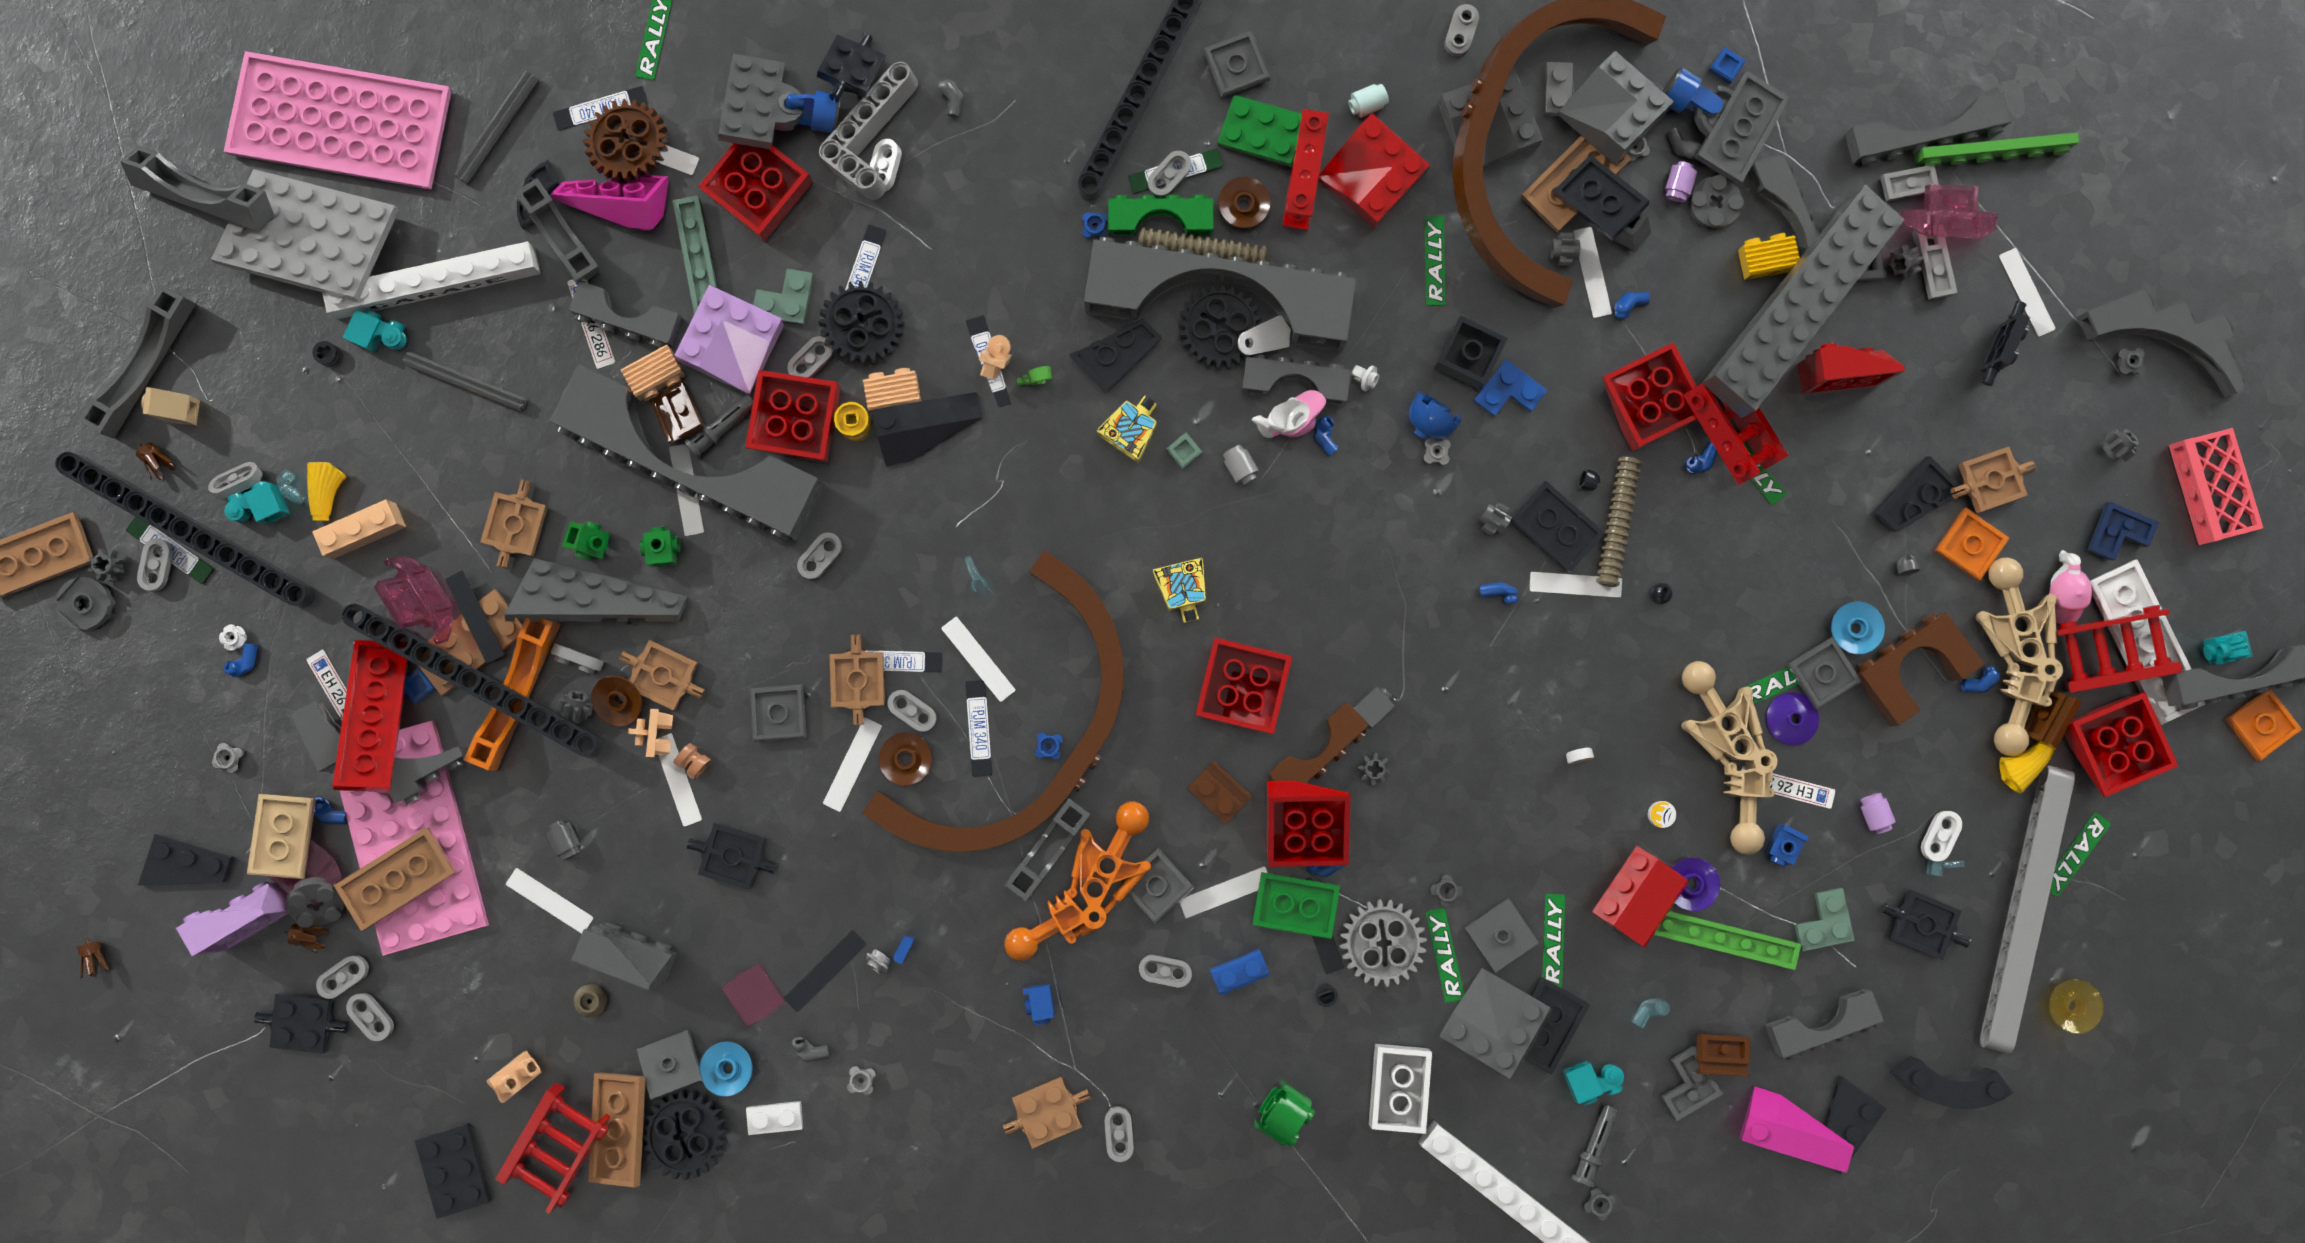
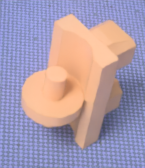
M995 335L989 340L988 346L981 352L979 360L984 362L980 373L981 376L995 380L1000 375L1001 369H1004L1010 363L1012 355L1008 353L1010 352L1011 344L1007 337Z
M650 709L648 730H644L645 719H637L636 729H628V734L636 735L635 745L643 746L644 735H647L646 757L670 753L671 740L656 739L657 728L672 729L673 715L659 712V709Z
M523 1051L486 1082L495 1091L499 1101L504 1103L542 1072L528 1051Z

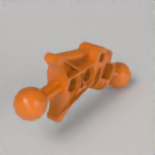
M1135 801L1126 802L1120 806L1116 813L1118 830L1107 851L1095 843L1088 829H1083L1080 832V840L1071 877H1073L1071 888L1067 892L1064 890V899L1061 900L1058 895L1055 896L1057 903L1053 904L1050 900H1047L1052 918L1031 930L1018 927L1012 929L1007 934L1004 948L1010 958L1016 961L1029 960L1035 955L1039 943L1060 931L1068 943L1073 944L1076 942L1077 937L1085 936L1104 925L1110 910L1118 901L1121 902L1147 871L1151 869L1149 861L1132 863L1121 859L1132 835H1138L1148 826L1149 813L1145 806ZM1111 858L1115 862V869L1112 873L1107 874L1101 870L1100 864L1103 859ZM1079 878L1080 892L1088 905L1084 911L1073 899L1078 893ZM1126 879L1112 895L1114 898L1103 908L1101 904L1112 883ZM1099 882L1102 885L1103 892L1099 897H1092L1089 894L1088 886L1090 883ZM1091 912L1099 914L1100 918L1098 921L1091 920ZM1077 926H1079V927H1078V930H1076V931L1073 932L1072 929H1074V928H1076Z

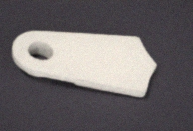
M1279 315L1243 332L1239 336L1238 347L1245 355L1287 348L1290 346L1291 329L1282 315ZM1246 339L1250 341V345L1248 348L1245 345Z

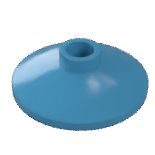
M1855 601L1847 603L1837 610L1832 619L1831 632L1837 644L1844 651L1852 654H1865L1874 650L1881 643L1885 633V624L1882 615L1875 607L1865 602ZM1853 624L1859 627L1857 633H1853L1851 630Z
M720 1042L711 1046L704 1053L700 1062L703 1084L710 1092L719 1096H732L741 1092L748 1085L752 1076L753 1066L748 1052L734 1042ZM727 1063H730L733 1066V1071L731 1073H728L725 1070V1066Z

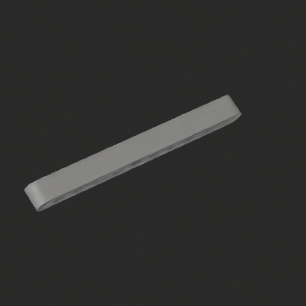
M2046 765L2039 774L1980 1035V1045L1982 1048L2011 1054L2016 1044L2075 781L2073 771Z

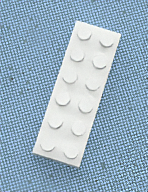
M2137 559L2090 580L2092 596L2104 620L2143 613V607L2160 605ZM2159 616L2167 656L2171 657V661H2179L2182 671L2190 670L2191 667L2166 616ZM2148 619L2131 622L2139 662H2143V666L2154 665L2156 656ZM2120 624L2108 626L2126 665H2128ZM2161 676L2135 681L2140 693L2146 692L2160 725L2205 705L2203 700L2197 702L2198 707L2181 710L2180 705L2169 707Z

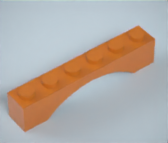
M525 618L517 637L514 655L503 683L504 685L527 698L530 697L561 624L547 618H541V621H530V618ZM522 700L514 704V713H519L523 709ZM492 707L483 724L474 735L464 761L486 770L497 771L519 721Z

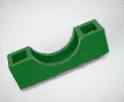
M1117 195L1114 196V199H1108L1109 236H1135L1140 225L1154 216L1173 218L1183 227L1187 236H1190V234L1194 236H1213V198H1207L1206 195H1194L1189 199H1181L1180 195H1168L1166 199H1155L1153 195H1142L1140 199H1129V196Z

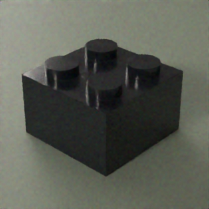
M1460 315L1434 368L1474 388L1482 390L1508 338Z

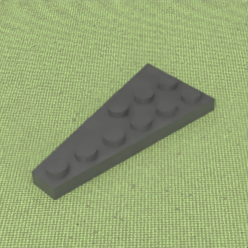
M534 558L504 616L505 621H515V618H530V621H541V618H556L559 622H602V618H617V622H627L628 618H643L646 622H679L687 604V596Z

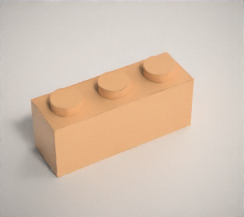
M383 500L312 532L322 556L335 559L404 529L406 525L397 504L389 500Z

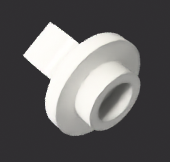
M1355 365L1351 373L1354 376L1353 379L1361 383V389L1364 391L1374 388L1379 380V374L1375 366H1370L1366 370Z

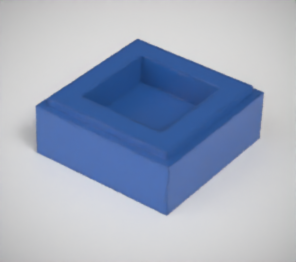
M1724 47L1708 71L1731 84L1746 60Z
M420 667L406 678L405 693L415 705H418L437 690Z
M910 935L903 937L893 957L894 961L900 964L905 962L916 938Z

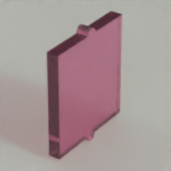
M760 963L745 973H738L736 979L722 987L747 1027L763 1016L768 1017L770 1011L785 1002Z

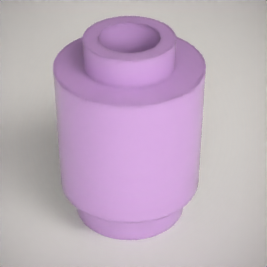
M1682 161L1678 162V165H1672L1665 187L1667 199L1683 203L1686 202L1687 197H1690L1697 171L1693 169L1694 165Z
M1881 792L1861 799V810L1870 831L1876 830L1877 834L1893 829L1891 824L1896 821L1887 798H1883Z

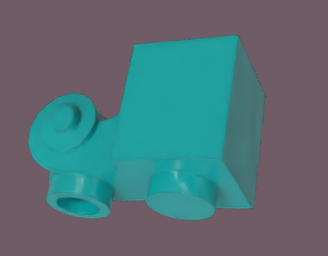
M366 309L365 313L355 310L342 337L350 343L373 353L376 352L381 339L386 346L393 350H401L407 342L404 333L405 326L391 319L389 323H385L380 320L381 315Z
M266 481L252 485V490L245 492L244 495L240 492L227 497L228 503L224 510L228 519L238 523L247 522L251 517L252 511L256 522L268 525L290 514L279 487Z
M2246 631L2203 640L2204 656L2209 661L2210 666L2253 657Z
M1587 1061L1562 1070L1573 1100L1578 1104L1582 1103L1583 1106L1598 1101L1597 1096L1605 1092L1608 1095H1613L1623 1090L1621 1084L1624 1080V1074L1620 1068L1612 1064L1602 1067L1601 1076H1596L1591 1063Z

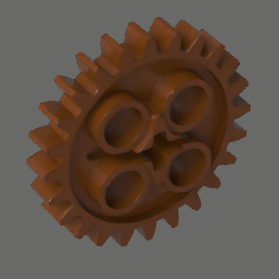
M623 99L621 106L612 101V109L610 110L604 105V113L602 115L598 112L594 113L597 121H588L592 130H584V133L589 137L583 140L584 145L587 147L584 152L590 157L588 161L592 166H595L599 174L603 173L606 179L611 178L613 175L616 182H619L623 176L625 181L629 183L633 175L640 181V173L642 172L650 176L648 168L652 167L657 170L658 167L655 161L665 160L660 152H668V148L663 144L669 142V138L665 134L668 129L663 124V119L660 115L657 116L654 108L649 109L645 102L639 106L636 99L632 101L631 105L628 104L626 99ZM622 123L618 129L613 130L616 124ZM646 128L645 132L637 134L640 129ZM615 147L612 153L606 154L610 148ZM640 152L636 158H631L634 153Z

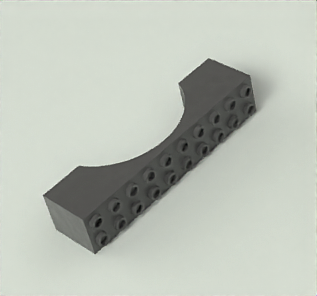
M1108 237L1093 240L1084 298L1085 313L1137 320L1152 301L1170 289L1196 281H1222L1235 284L1253 292L1270 305L1278 316L1282 315L1291 329V344L1343 351L1345 347L1356 278H1350V274L1337 272L1335 275L1324 274L1323 270L1311 268L1309 271L1298 270V267L1294 265L1275 267L1268 261H1257L1256 264L1248 263L1246 259L1241 257H1230V260L1222 259L1220 255L1214 253H1204V256L1195 255L1193 251L1188 249H1178V252L1168 251L1167 247L1161 245H1152V248L1141 247V243L1127 241L1126 244L1115 243L1116 240Z
M580 364L577 365L550 419V422L557 426L556 431L574 441H577L579 437V442L599 453L601 449H604V454L622 464L627 460V465L645 475L650 471L652 472L650 476L668 486H671L672 482L676 483L675 488L693 498L695 494H699L698 499L718 509L719 505H722L723 511L739 520L745 516L747 517L746 522L762 531H765L768 527L771 529V534L787 543L790 538L798 541L825 487L817 477L770 455L754 467L729 476L702 477L676 470L665 464L646 440L638 416V399L633 392L622 384Z

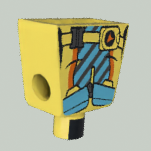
M1147 396L1141 399L1137 407L1128 401L1124 402L1099 427L1097 435L1139 463L1157 425V421L1149 416L1157 404Z
M1202 558L1153 569L1155 580L1169 611L1180 609L1183 623L1199 620L1196 605L1206 601Z

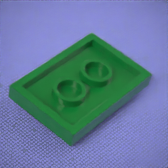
M1234 95L1217 144L1219 147L1292 167L1302 114Z
M1261 872L1252 925L1332 939L1340 885Z

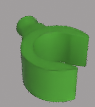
M1043 366L1029 370L1028 374L1016 379L1018 386L1046 384V380L1053 379L1050 366Z

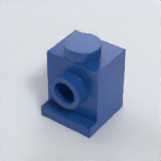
M1778 824L1764 853L1771 856V862L1781 867H1785L1786 864L1794 865L1809 836L1787 825ZM1787 842L1791 845L1788 852L1784 850V844Z
M1044 984L1023 988V995L1029 994V999H1025L1027 1015H1032L1034 1025L1050 1023V1018L1055 1017L1051 985Z

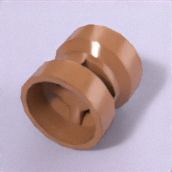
M689 743L680 751L673 763L679 768H684L687 771V775L695 780L708 767L711 759L706 755L699 754L697 747Z

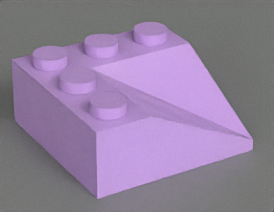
M709 285L674 356L679 363L751 395L757 382L758 370H763L784 324L782 318Z
M262 882L252 888L253 893L247 897L241 895L229 902L230 907L223 911L221 909L213 912L207 910L201 914L197 911L183 919L185 923L176 929L191 956L224 952L287 915V895L280 883Z

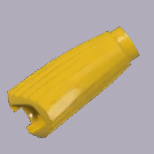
M329 462L307 463L308 501L312 521H329L335 493L347 477Z
M2037 742L2020 755L2001 757L1999 768L2002 781L2011 790L2021 794L2044 769L2056 748Z

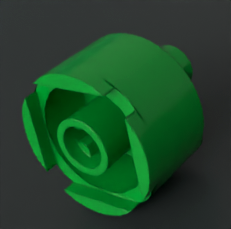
M1282 1081L1280 1082L1282 1087L1280 1089L1274 1087L1262 1103L1258 1111L1262 1114L1260 1121L1255 1119L1254 1127L1280 1145L1284 1146L1287 1144L1292 1147L1299 1138L1300 1133L1298 1131L1304 1123L1308 1124L1315 1110L1311 1108L1312 1101L1310 1098Z

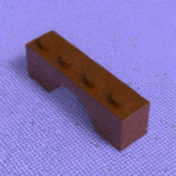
M1345 702L1326 720L1329 740L1326 748L1319 756L1311 760H1298L1287 756L1268 775L1273 781L1307 783L1313 776L1319 779L1328 770L1325 765L1332 759L1337 762L1348 752L1345 747L1352 740L1355 744L1358 743L1367 734L1364 729L1369 725L1348 702Z

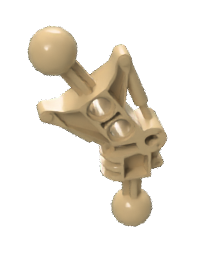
M2006 557L1995 560L1990 566L1988 573L1992 585L2002 590L2009 615L1995 616L1982 611L1977 613L1975 618L1982 625L1999 655L2003 656L2008 664L2006 674L2011 677V680H2003L2008 689H2000V692L2016 699L2009 722L1997 729L1994 735V743L2000 753L2014 757L2022 754L2029 745V736L2024 727L2031 705L2046 707L2052 704L2049 696L2050 693H2053L2056 681L2063 673V667L2055 659L2054 643H2057L2055 603L2057 602V597L2054 594L2046 595L2038 606L2025 611L2018 587L2023 579V568L2015 559ZM2017 618L2025 620L2027 628L2024 632L2017 630L2015 627ZM2044 624L2045 642L2046 644H2048L2049 658L2046 657V653L2040 636V632ZM2026 643L2034 648V654L2031 658L2023 653V646ZM2014 661L2033 667L2032 673L2019 672V664L2014 663ZM2045 667L2049 668V674L2045 672Z
M1695 661L1685 667L1682 674L1683 685L1688 691L1701 696L1712 717L1704 721H1684L1682 729L1691 734L1715 760H1719L1724 765V775L1731 777V781L1724 782L1725 785L1730 786V790L1723 791V793L1732 797H1740V823L1731 832V844L1740 854L1753 855L1763 847L1765 841L1763 830L1756 824L1757 798L1773 797L1775 794L1774 790L1770 788V782L1773 780V770L1777 766V757L1772 751L1765 749L1761 736L1763 731L1752 699V689L1750 687L1740 688L1735 700L1728 707H1725L1713 687L1716 680L1714 669L1703 661ZM1724 717L1730 722L1728 730L1722 727V719ZM1748 723L1751 729L1752 736L1755 735L1758 747L1754 742L1753 738L1751 737L1749 731L1747 730ZM1738 740L1743 744L1741 754L1735 749V744ZM1728 760L1745 761L1747 769L1737 771L1736 764L1730 763Z

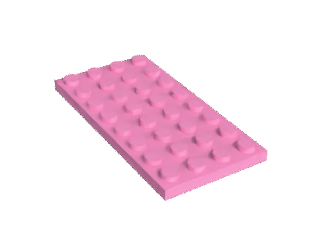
M245 51L224 152L228 155L432 190L452 89L449 86Z
M435 721L399 730L396 757L422 758L443 753ZM448 769L440 772L441 777L427 784L423 781L428 791L420 795L421 800L408 806L405 803H395L390 792L340 791L360 869L419 831L429 827L457 872L375 924L382 956L489 925Z

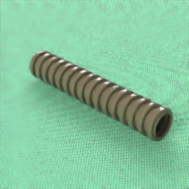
M1142 227L1138 242L1142 244L1141 247L1152 248V245H1161L1167 247L1168 251L1178 252V249H1188L1193 251L1195 255L1204 256V253H1214L1220 255V258L1230 260V257H1241L1246 259V262L1255 264L1257 261H1266L1267 249L1264 245L1260 248L1258 244H1255L1253 247L1250 246V243L1242 245V242L1234 244V241L1227 243L1225 239L1221 242L1218 241V238H1214V240H1210V237L1202 239V236L1194 238L1192 234L1188 237L1185 233H1182L1181 236L1178 235V232H1174V234H1170V231L1162 233V230L1159 229L1155 232L1153 228H1150L1148 231L1145 227Z
M1625 456L1618 459L1620 465L1617 466V470L1619 473L1615 475L1617 481L1614 482V486L1616 489L1612 492L1614 495L1611 498L1613 505L1609 508L1612 512L1608 514L1610 521L1607 522L1606 526L1609 528L1605 530L1607 538H1604L1603 541L1606 544L1602 546L1604 554H1601L1600 557L1603 560L1599 562L1601 570H1598L1597 573L1600 576L1596 578V582L1603 586L1617 587L1620 585L1618 578H1621L1619 570L1623 569L1621 562H1624V557H1622V554L1626 553L1624 546H1627V541H1625V538L1629 536L1627 530H1630L1628 522L1632 520L1629 516L1633 514L1631 506H1634L1635 502L1632 500L1636 498L1634 490H1637L1638 486L1635 484L1639 482L1637 474H1640L1641 470L1638 468L1642 466V461L1633 457Z

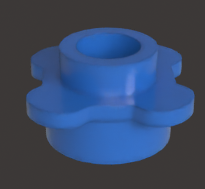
M1087 212L1083 215L1084 229L1082 234L1085 238L1107 236L1106 222L1108 221V216L1105 213ZM1094 223L1098 225L1096 228L1092 226Z
M1043 732L1038 734V749L1035 750V755L1040 759L1051 757L1053 760H1058L1061 757L1059 749L1060 744L1063 742L1062 737L1059 734L1054 736L1046 735ZM1047 744H1051L1050 749H1047Z

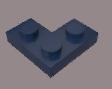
M2107 502L2087 551L2113 561L2116 560L2124 539L2143 547H2149L2159 522L2115 503Z

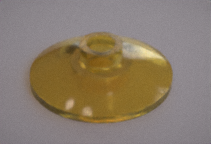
M2071 979L2062 982L2054 989L2049 1001V1010L2054 1022L2060 1028L2067 1032L2079 1034L2088 1032L2098 1025L2103 1016L2104 1003L2100 992L2092 984L2084 980ZM2071 1001H2075L2076 1007L2074 1010H2070L2069 1004Z

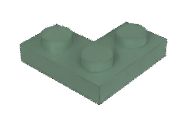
M787 269L782 294L756 289L753 305L782 318L783 322L804 326L814 274Z
M1843 888L1814 893L1820 919L1794 924L1798 943L1801 944L1800 951L1855 941Z

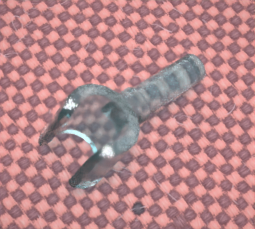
M971 556L966 557L965 561L973 579L971 583L972 589L977 592L974 586L976 580H982L985 588H987V581L979 575Z
M1964 860L1950 862L1928 861L1926 874L1943 876V868L1963 867L1965 863Z

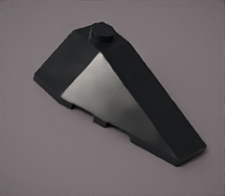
M977 392L871 411L886 467L913 461L927 450L938 446L942 441L982 419Z

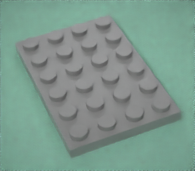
M253 169L247 185L266 192L274 216L258 231L229 221L211 260L220 266L358 302L399 211L396 206Z

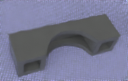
M538 178L515 191L518 201L576 285H578L579 281L585 282L600 273L597 264L572 232Z
M582 281L578 282L569 307V311L576 316L575 320L590 325L591 321L599 323V328L605 331L615 333L616 330L625 332V337L635 341H640V338L650 340L649 344L656 348H661L665 345L674 348L683 322V318L678 313L654 305L648 312L636 318L618 316L612 309L610 294L605 289Z
M1253 354L1252 357H1246L1241 393L1268 396L1270 390L1280 381L1300 379L1308 383L1315 391L1323 394L1326 398V403L1345 406L1348 399L1351 370H1346L1344 365L1330 364L1329 367H1322L1315 361H1304L1303 364L1293 363V359L1280 357L1275 361L1267 360L1265 355Z
M1069 798L1035 846L1006 882L1005 886L1027 901L1091 814Z
M1861 989L1839 997V1007L1835 1017L1823 1027L1807 1028L1797 1018L1792 1016L1768 1023L1765 1027L1775 1054L1786 1058V1060H1792L1802 1056L1801 1052L1811 1048V1051L1825 1048L1827 1046L1826 1042L1835 1039L1836 1042L1850 1039L1852 1037L1851 1033L1861 1030V1033L1872 1031L1877 1028L1876 1024L1884 1022L1873 991Z

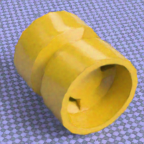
M847 402L838 407L835 412V426L846 439L858 442L864 440L871 433L872 419L862 405L856 402Z

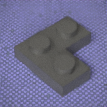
M1692 1046L1670 1059L1684 1082L1661 1096L1674 1120L1678 1121L1723 1095L1712 1075L1697 1074L1699 1062H1697L1696 1047Z

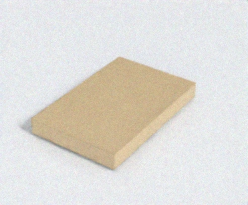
M268 794L258 795L247 869L248 875L294 879L305 878L316 799Z

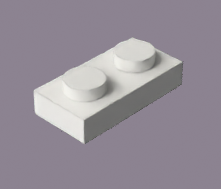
M801 1101L749 1106L746 1108L748 1135L803 1129Z

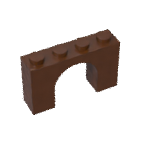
M1933 612L1921 620L1922 626L1916 630L1912 627L1901 634L1902 640L1897 644L1889 643L1879 650L1881 655L1876 659L1869 658L1858 665L1860 670L1856 673L1862 681L1859 684L1890 726L1901 725L1920 711V708L1906 691L1900 679L1901 662L1911 650L1920 648L1934 654L1954 681L1965 679L1984 665L1947 612L1941 614Z

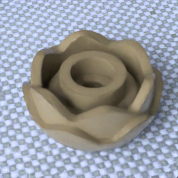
M584 985L577 990L574 996V1007L583 1017H597L605 1010L608 1002L607 994L599 985ZM588 999H592L591 1004L588 1003Z

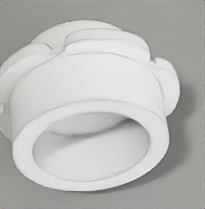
M227 625L224 627L223 632L220 633L219 640L221 644H224L225 649L234 651L246 643L247 636L242 627ZM231 635L235 637L233 640L230 639Z

